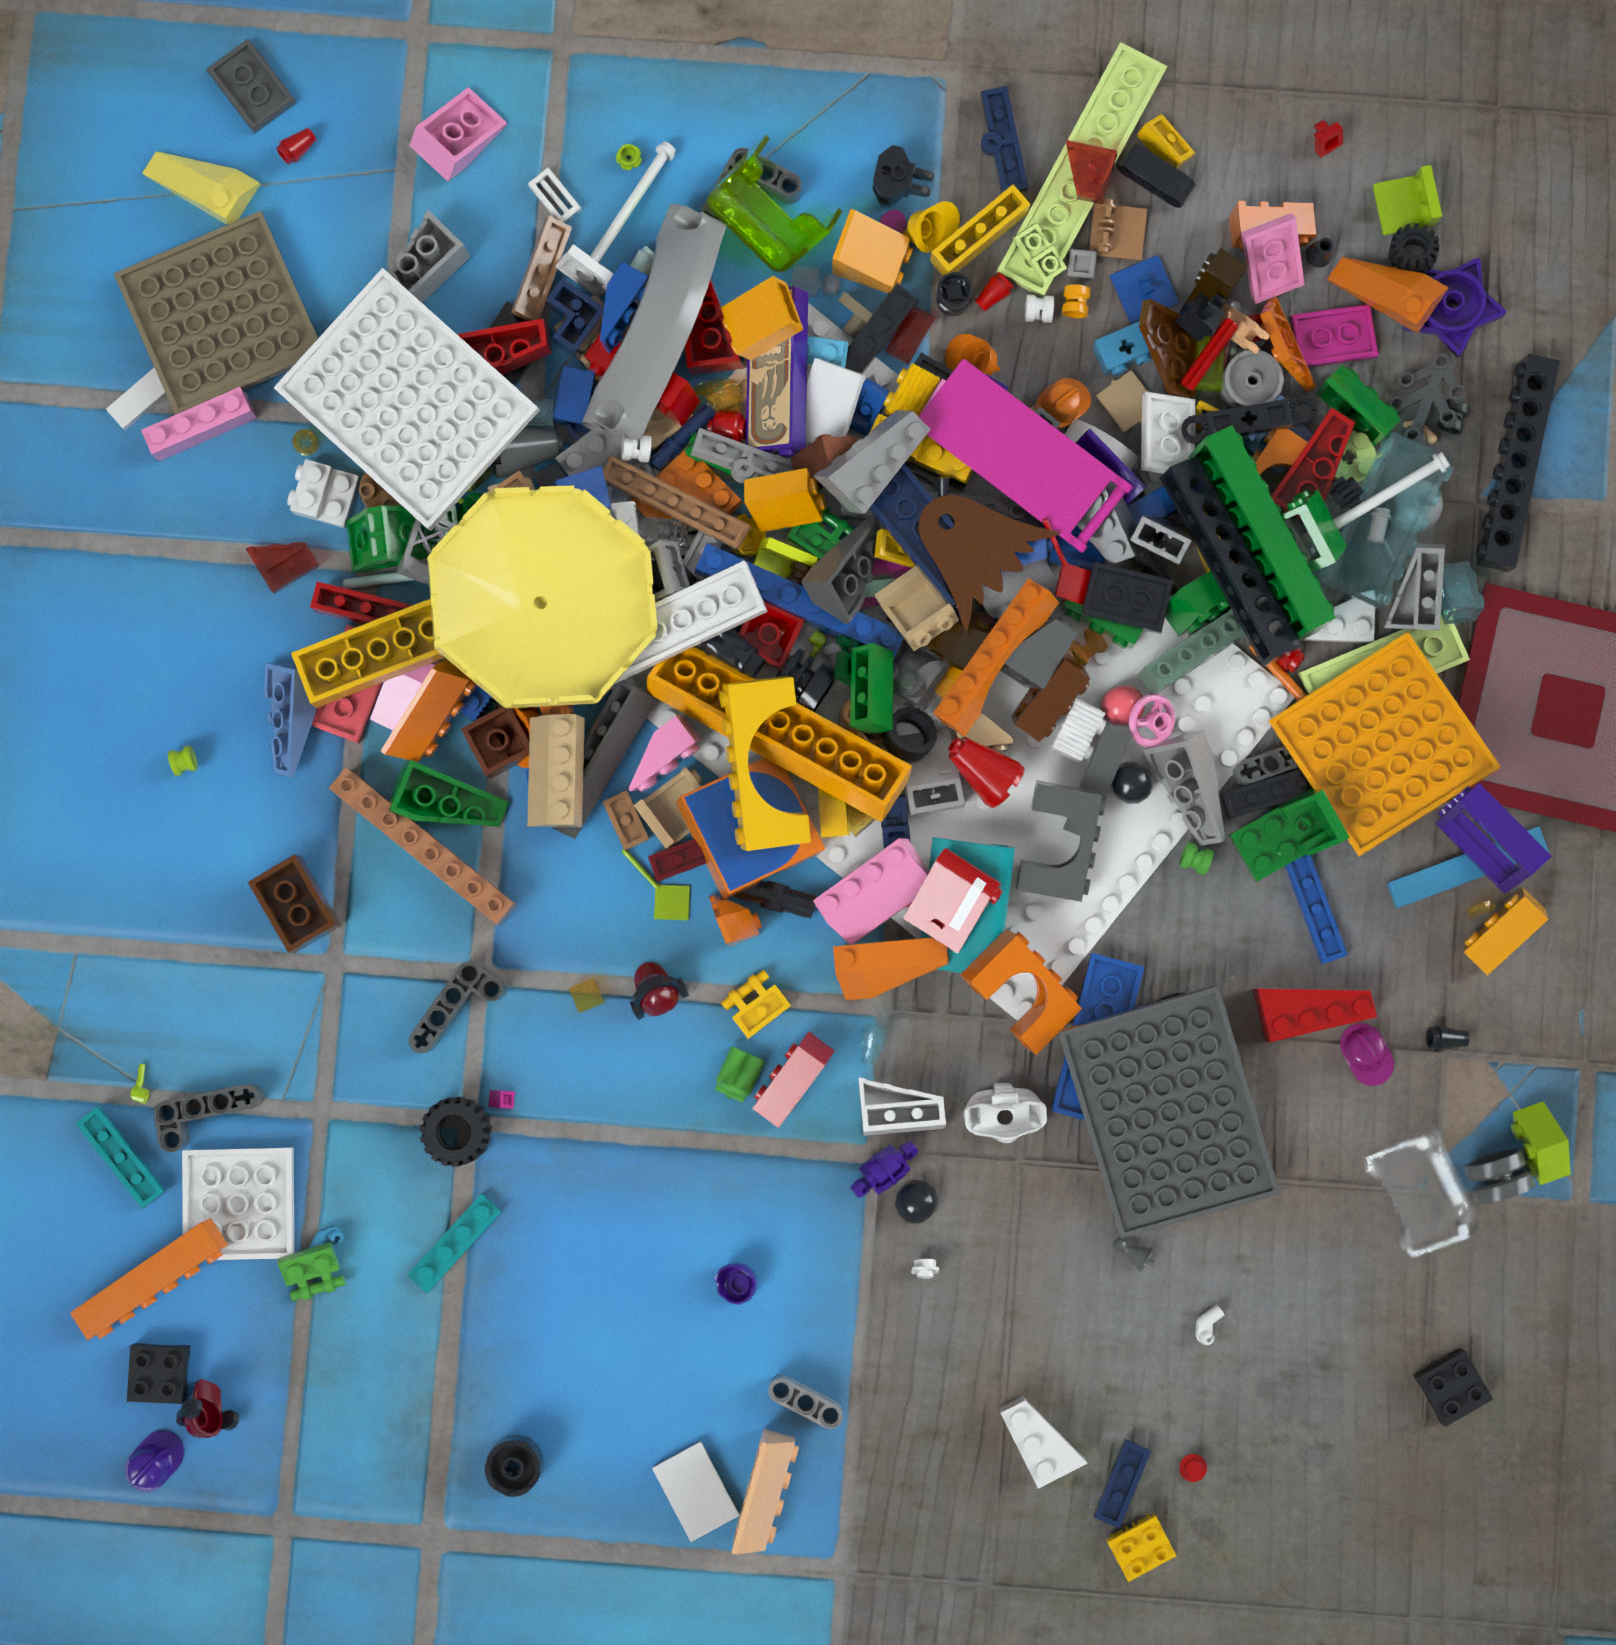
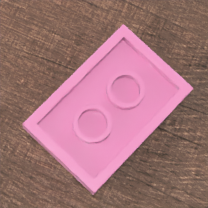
M1292 213L1241 232L1245 261L1248 266L1247 274L1251 299L1255 304L1305 285L1296 218Z

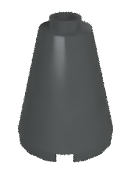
M524 427L491 464L496 479L554 459L558 456V451L563 450L561 436L556 435L554 430Z

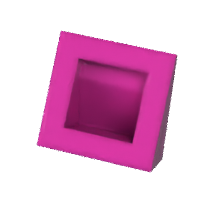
M490 1090L488 1107L514 1108L515 1091Z

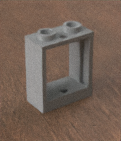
M659 540L647 546L651 553V559L656 557L665 588L654 594L655 603L690 587L676 541Z

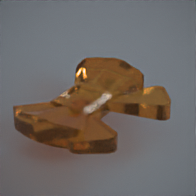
M1089 630L1084 632L1086 645L1082 647L1074 640L1068 649L1071 650L1074 659L1082 666H1086L1089 658L1096 653L1105 652L1108 648L1103 637Z

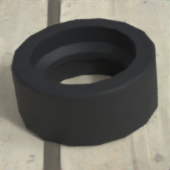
M912 707L896 711L893 714V730L883 732V742L886 749L893 756L907 762L921 760L930 752L937 740V728L934 721L927 713ZM904 722L915 726L924 738L923 745L914 747L904 743L896 732L897 724Z

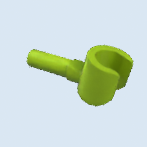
M818 630L808 640L814 645L809 657L812 655L816 658L817 653L827 642L826 636Z
M139 1064L136 1085L132 1088L130 1094L133 1100L142 1104H146L150 1094V1090L142 1088L145 1064Z

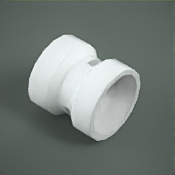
M1026 295L1025 322L1042 320L1043 323H1052L1054 296L1037 298L1035 295Z
M623 434L621 460L630 461L633 458L638 459L640 462L648 463L651 453V436L642 435L639 440H635Z

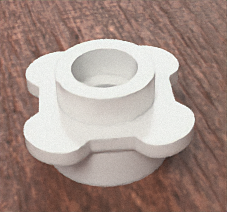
M918 1259L914 1260L911 1274H917L919 1279L933 1278V1274H938L939 1267H936V1260Z

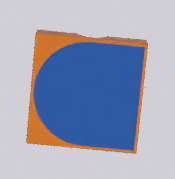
M766 758L748 765L749 775L754 788L765 802L780 811L802 812L808 815L786 769ZM729 774L680 796L676 801L692 837L703 851L706 865L723 900L758 884L766 877L780 871H786L818 856L825 850L809 815L811 842L752 851L741 849L735 839L738 819L737 817L734 818L732 812V801H735V792L730 789Z

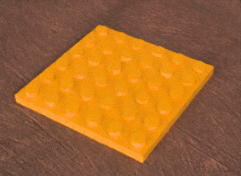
M1408 632L1268 720L1311 787L1324 790L1350 837L1347 839L1358 857L1453 799L1467 786L1472 787L1501 768Z

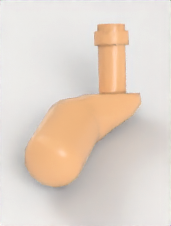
M1414 420L1404 421L1403 427L1412 426ZM1425 424L1423 432L1426 436V441L1433 444L1437 441V435Z

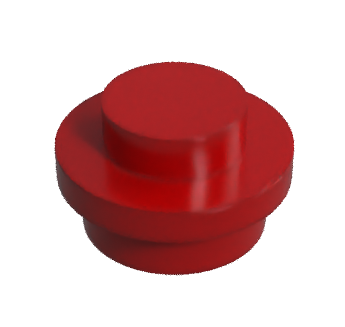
M1187 1454L1180 1461L1179 1471L1185 1480L1198 1482L1206 1475L1207 1464L1200 1455Z

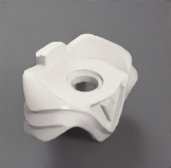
M995 1083L993 1089L979 1091L970 1098L964 1110L966 1128L973 1134L992 1137L1003 1143H1011L1022 1135L1036 1132L1044 1127L1047 1122V1111L1045 1104L1029 1089L1013 1088L1010 1083ZM1001 1110L1011 1111L1013 1118L1009 1124L998 1122L997 1115Z

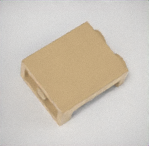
M916 566L874 594L882 610L913 651L927 645L934 637L943 631L949 630L959 621L952 606L944 601Z
M684 767L679 774L647 798L641 799L633 805L666 849L673 847L690 834L676 801L680 796L701 787L699 784L703 780L694 769L689 772Z

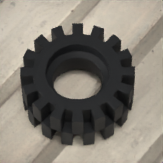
M1418 223L1414 224V228L1407 224L1404 230L1402 227L1397 229V234H1393L1389 247L1388 258L1391 260V266L1397 265L1396 268L1418 273L1421 271L1423 274L1427 273V269L1431 270L1434 263H1436L1440 248L1438 236L1434 237L1435 231L1427 232L1428 226L1426 225L1420 229ZM1410 244L1418 245L1424 249V253L1411 255L1404 251V247Z

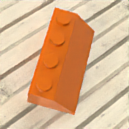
M447 658L432 667L384 744L381 752L385 755L419 762L426 756L430 758L439 746L436 743L439 737H444L451 728L452 724L449 721L452 716L456 717L463 709L465 704L462 700L466 695L469 696L475 690L477 684Z

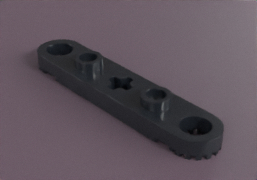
M1301 396L1207 412L1205 414L1189 416L1185 419L1181 427V434L1188 443L1199 444L1205 437L1232 425L1241 436L1308 425L1316 417L1317 406L1312 398ZM1305 404L1310 407L1311 414L1303 418L1299 417L1295 412L1296 407ZM1246 414H1250L1251 418L1257 419L1253 421L1252 426H1248L1246 422L1241 421L1245 419ZM1192 423H1198L1202 426L1203 431L1198 436H1191L1187 431V427Z

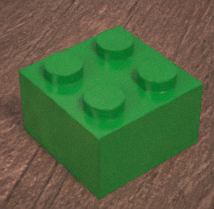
M1211 571L1182 587L1171 598L1165 618L1179 637L1186 632H1189L1191 635L1204 626L1203 623L1207 620L1211 623L1224 614L1222 611L1229 608L1230 605Z

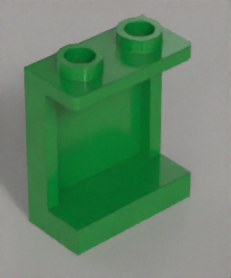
M1318 489L1311 493L1308 490H1304L1293 496L1294 500L1287 504L1288 508L1282 514L1284 520L1299 514L1317 548L1308 561V566L1312 573L1335 563L1347 547Z

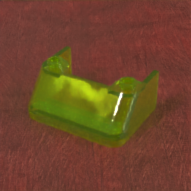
M765 135L734 165L713 189L708 197V206L771 270L784 272L831 232L842 211L838 208L822 223L810 213H801L792 220L756 184L763 174V166L757 157L770 139Z

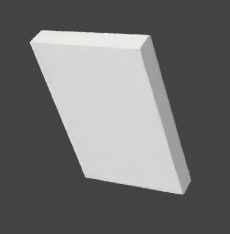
M819 358L814 359L807 382V442L813 443L816 437L823 434H830L831 437L847 436L866 375Z
M1145 392L1142 395L1141 471L1164 474L1169 467L1189 459L1188 456L1195 449V444L1184 440L1181 434V427L1185 419L1195 415L1196 399ZM1195 423L1187 427V431L1191 436H1195Z
M701 1440L652 1467L691 1542L740 1516Z

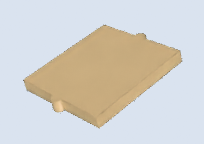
M1130 370L1117 381L1112 380L1110 386L1097 394L1096 398L1124 434L1137 423H1142V395L1148 391L1132 370Z

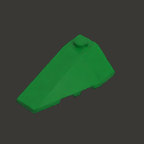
M407 760L403 762L394 784L389 811L413 821L499 827L509 801L412 760Z

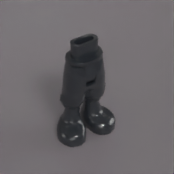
M734 628L701 643V648L706 655H712L739 672H746L752 677H755L766 663V659L759 655V650Z

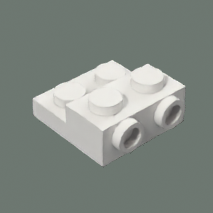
M305 459L304 465L299 464L296 470L295 480L299 481L296 491L291 490L288 496L287 504L291 506L290 511L298 516L346 528V520H348L360 477Z

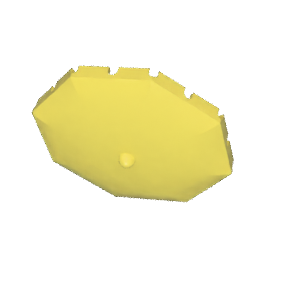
M575 485L540 487L538 490H529V487L494 488L493 491L484 493L462 517L459 524L455 525L432 549L427 558L434 648L504 708L597 704L656 637L657 617L655 596L652 594L651 553L645 545V540L620 519L615 520L610 515L611 511L585 489L584 491L574 488Z

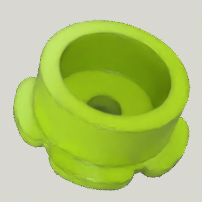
M625 144L616 153V162L624 170H632L633 167L637 168L642 161L640 157L641 151L634 145ZM628 155L631 156L630 160L626 158Z

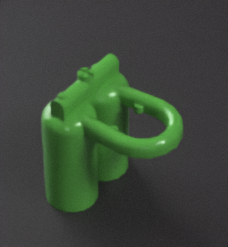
M731 1046L716 1077L717 1086L715 1090L725 1094L728 1099L734 1098L743 1103L746 1096L751 1094L766 1061Z

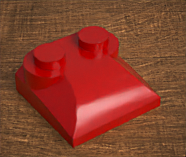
M764 602L768 612L743 623L739 633L759 650V655L766 659V663L781 669L791 652L805 620Z

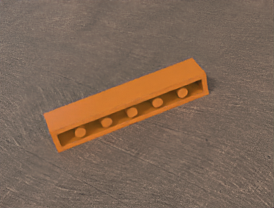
M211 1218L202 1221L74 1309L70 1314L87 1341L95 1336H98L100 1340L114 1331L112 1325L119 1321L122 1325L136 1316L133 1312L135 1309L141 1306L144 1310L157 1301L155 1297L157 1294L163 1291L166 1295L178 1287L177 1281L185 1276L186 1279H189L200 1272L199 1265L205 1261L211 1264L223 1256L221 1250L227 1247L228 1244Z

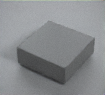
M1070 249L1067 276L1094 279L1097 251Z

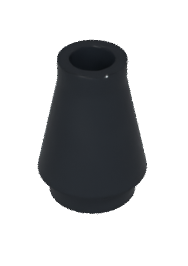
M1322 238L1312 243L1306 251V259L1309 264L1317 268L1327 266L1332 259L1333 242L1329 238Z
M1436 1024L1434 1027L1427 1029L1426 1044L1429 1049H1434L1436 1052L1467 1047L1469 1045L1468 1031Z

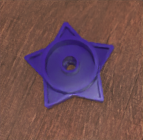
M1475 258L1454 270L1440 271L1427 269V273H1425L1447 286L1448 290L1419 333L1436 335L1457 358L1463 353L1475 329L1501 319L1506 314V310L1486 293L1483 288L1480 258ZM1453 303L1456 305V308H1450L1448 304ZM1403 326L1404 331L1413 332L1412 330Z

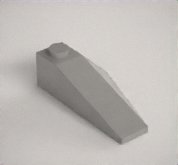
M1204 730L1182 734L1153 747L1145 748L1143 751L1152 776L1157 783L1160 781L1169 793L1167 798L1171 803H1176L1183 814V821L1200 846L1225 841L1213 755Z

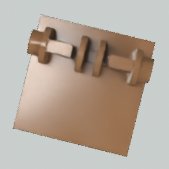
M1105 199L1103 204L1094 203L1089 251H1097L1096 256L1142 261L1147 209L1114 205V200Z

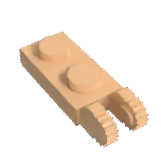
M1225 303L1221 308L1224 315L1219 323L1222 324L1226 318L1236 322L1238 329L1230 340L1242 348H1247L1257 354L1260 349L1252 342L1254 337L1257 335L1261 339L1267 340L1270 335L1256 322L1228 303Z

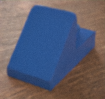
M866 378L863 382L849 428L864 436L869 435L878 414H881L885 408L883 404L890 390Z

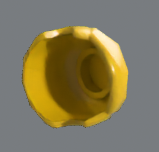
M742 514L736 518L749 524L751 528L738 551L731 547L729 548L737 555L753 557L756 556L761 540L766 538V531L760 532L754 519L747 517V514Z

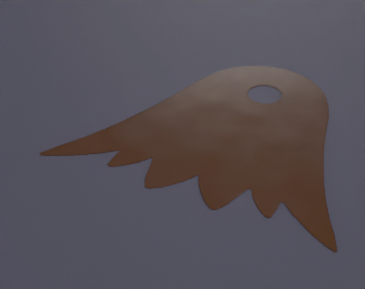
M946 495L932 500L923 509L919 518L921 540L952 593L965 631L970 622L972 597L980 604L984 602L982 585L1001 593L1003 591V580L999 569L1010 572L1024 570L1014 552H1034V549L1026 542L1043 540L1060 534L1057 531L1039 528L1014 520L971 499L958 495ZM943 514L951 515L955 521L954 526L948 530L942 529L938 524L940 516Z

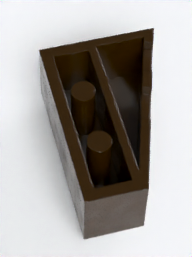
M1222 248L1219 249L1216 255L1210 253L1194 280L1196 286L1179 313L1200 292L1209 300L1215 294H1218L1226 302L1248 266Z

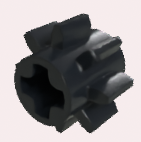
M1341 476L1332 483L1335 489L1330 494L1341 509L1346 505L1352 509L1362 502L1358 496L1363 494L1364 491L1352 476L1347 480Z

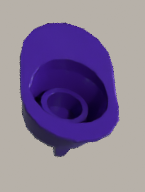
M163 1430L154 1432L145 1438L129 1456L125 1465L126 1478L131 1486L143 1492L154 1491L161 1487L183 1460L184 1448L182 1441L174 1433Z

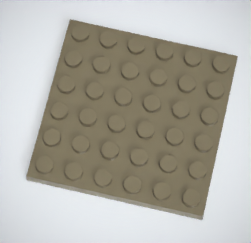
M262 211L113 273L175 415L238 387L245 390L289 371L318 339Z

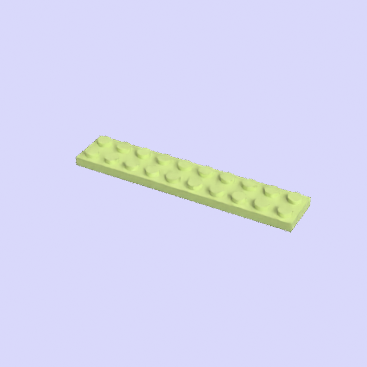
M1120 42L1017 235L1032 224L1037 223L1050 246L1053 245L1062 261H1064L1167 69L1166 65ZM1014 240L997 270V273L1000 272L1009 281L1041 298L1045 296L1054 279L1053 277L1046 283H1043L1029 265Z

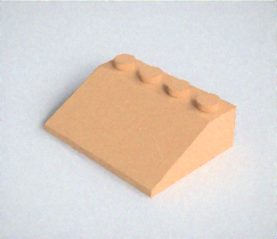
M763 1429L734 1534L732 1554L739 1555L765 1551L767 1543L773 1544L777 1527L772 1526L775 1516L780 1517L784 1504V1500L780 1499L782 1489H788L792 1473H788L787 1469L789 1462L795 1463L799 1446L794 1445L795 1437Z

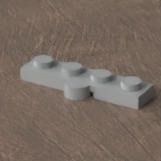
M699 428L690 454L730 469L734 480L744 483L745 479H751V477L756 478L793 471L790 460Z

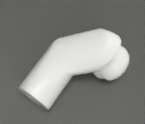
M1217 1304L1200 1315L1196 1320L1195 1335L1197 1340L1203 1345L1213 1343V1323L1225 1316Z

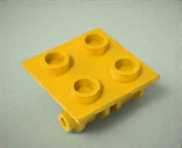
M1146 1514L1145 1517L1137 1521L1138 1525H1135L1133 1521L1131 1522L1132 1528L1128 1529L1127 1526H1124L1125 1532L1121 1529L1114 1534H1109L1110 1538L1106 1539L1128 1582L1176 1557L1155 1514L1150 1516Z

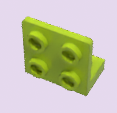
M1431 165L1420 167L1415 176L1379 182L1372 186L1380 226L1384 236L1397 234V229L1402 227L1404 230L1407 224H1410L1411 228H1414L1415 223L1419 224L1420 229L1424 225L1434 227L1442 218Z

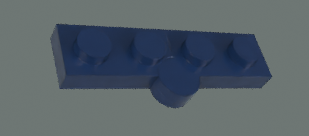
M1007 86L981 91L980 96L988 133L982 137L981 149L986 155L994 157L1001 194L1013 184L1020 192L1028 191L1029 187Z

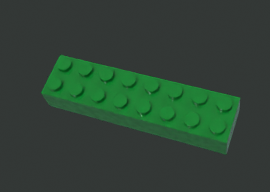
M1232 425L1205 437L1188 456L1189 459L1197 456L1200 464L1206 469L1210 482L1218 491L1226 511L1232 516L1236 529L1244 538L1252 558L1258 563L1262 576L1270 585L1278 605L1284 610L1288 623L1298 636V641L1316 634L1336 619L1334 608L1322 593L1320 581L1316 576H1313L1308 566L1306 555L1300 552L1295 542L1293 531L1286 526L1280 507L1274 503L1269 494L1270 491L1267 483L1261 479L1257 472L1256 462L1248 455L1242 436L1235 431Z

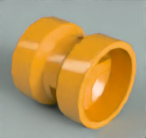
M1083 285L1065 286L1063 296L1066 298V301L1062 305L1061 314L1070 318H1086L1089 310L1086 304L1090 298L1091 289Z

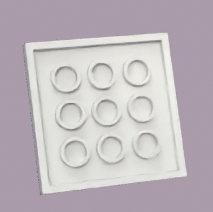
M294 1147L182 1150L183 1234L200 1222L211 1218L228 1244L227 1247L221 1250L223 1256L217 1260L278 1259L295 1253Z

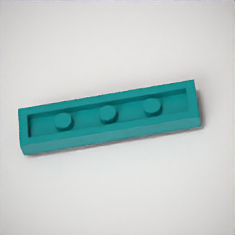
M100 1106L95 1107L75 1123L142 1209L149 1206L166 1192L161 1183Z
M483 1193L480 1194L407 1276L426 1294L429 1293L502 1211Z

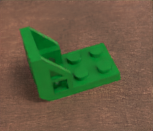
M376 506L366 508L346 520L352 573H364L398 566L402 561L416 518L403 506ZM453 506L443 519L458 524L456 506ZM422 523L420 525L425 537L437 532L435 527L430 531ZM417 534V537H416L415 542L418 541V540H420L418 534ZM439 536L427 540L431 550L441 541ZM420 543L413 547L410 556L423 560L428 557V554L423 544Z
M1310 789L1229 834L1255 882L1260 881L1304 855L1310 856L1350 838L1323 789Z

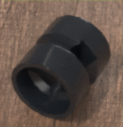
M959 272L948 273L940 279L936 293V304L943 314L958 316L967 310L972 295L970 280Z

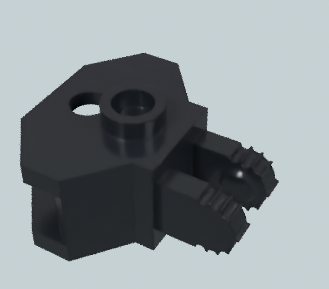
M891 145L878 157L872 190L879 204L890 207L903 196L909 197V194L929 197L931 190L925 186L913 184L912 180L914 178L929 182L934 180L935 174L925 169L916 168L915 163L909 161L903 147Z

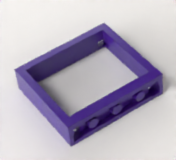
M1480 783L1473 789L1467 786L1438 813L1441 818L1435 824L1504 894L1534 874L1552 857ZM1463 809L1519 865L1518 867L1462 812Z

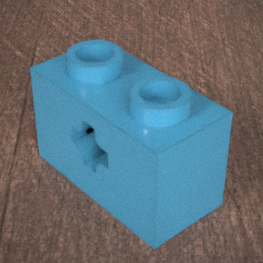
M1139 321L1095 340L1092 346L1104 376L1111 373L1113 376H1117L1127 371V366L1137 363L1139 366L1152 360V356L1140 331ZM1122 346L1125 350L1130 348L1128 355L1125 351L1120 352Z

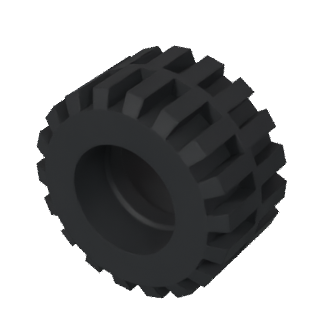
M465 1097L443 1099L437 1104L432 1105L428 1109L429 1112L424 1115L422 1119L424 1120L423 1125H420V1131L422 1132L420 1141L426 1147L424 1148L426 1154L429 1153L432 1156L431 1159L435 1162H441V1165L458 1167L473 1162L486 1151V1147L491 1141L490 1132H492V1126L489 1124L491 1119L489 1115L485 1114V1109L481 1105L476 1104V1101L472 1099H466ZM452 1115L462 1116L470 1124L471 1137L469 1142L463 1147L453 1148L442 1138V1124L446 1118Z

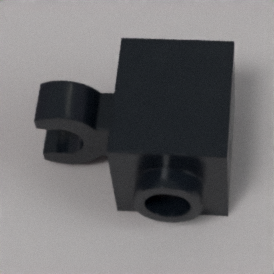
M1200 292L1185 305L1175 322L1198 342L1207 335L1211 338L1221 325L1219 321L1223 317L1224 312L1219 306L1225 300L1218 294H1215L1209 300Z

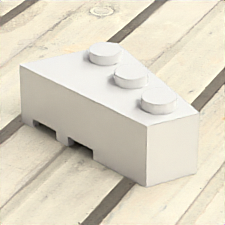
M859 1077L863 1136L945 1129L946 1119L943 1097L911 1089L907 1090L890 1084L873 1082Z
M1023 1396L998 1408L1038 1489L1088 1464L1085 1458Z

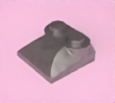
M908 645L899 657L893 661V693L923 708L950 665L944 661V658L923 647L913 651L910 645Z

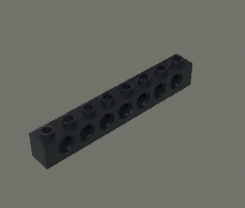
M1527 354L1516 364L1514 376L1517 377L1516 387H1512L1509 395V402L1512 403L1511 410L1507 412L1503 427L1507 428L1505 438H1501L1498 446V453L1501 454L1500 462L1494 467L1492 479H1495L1494 489L1490 490L1487 498V505H1490L1489 513L1484 516L1481 530L1485 531L1483 541H1479L1476 549V556L1479 557L1478 565L1506 572H1510L1517 566L1560 360ZM1528 380L1536 383L1537 391L1531 390L1528 387ZM1522 406L1529 407L1532 411V416H1526L1522 411ZM1517 431L1523 432L1526 435V442H1521L1517 438ZM1511 457H1516L1520 460L1521 468H1516L1512 465ZM1507 482L1515 486V494H1511L1506 490L1505 485ZM1501 508L1509 511V520L1502 518L1500 515ZM1495 534L1503 536L1505 540L1504 546L1498 545L1495 542Z
M1197 456L1169 467L1160 477V480L1261 664L1265 667L1289 656L1301 647L1298 636L1288 623L1284 610L1278 605L1270 585L1262 576L1258 563L1252 558L1244 538L1236 529L1232 516L1226 511L1221 502L1218 491L1213 487L1207 476L1206 469L1200 464Z

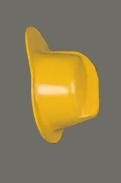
M943 201L925 210L916 211L910 216L907 229L903 231V235L909 237L910 241L921 252H932L958 230L960 225L958 209L953 203Z

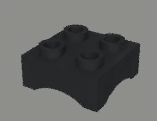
M146 1343L131 1345L127 1402L183 1404L187 1400L188 1393L187 1372L190 1345H155Z
M1461 1348L1455 1350L1434 1365L1420 1370L1413 1375L1431 1404L1439 1422L1445 1427L1493 1400L1467 1352Z

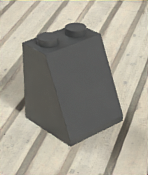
M1049 617L1043 626L1030 634L1013 651L1000 671L1024 687L1044 689L1078 633L1070 629L1072 625L1065 619Z

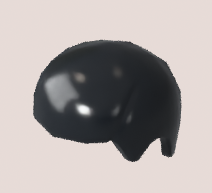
M1135 761L1121 763L1111 784L1114 794L1118 799L1127 804H1139L1149 797L1153 789L1150 772L1143 765Z
M911 1180L897 1193L895 1207L898 1215L906 1222L912 1224L922 1223L935 1213L938 1195L935 1188L927 1181Z

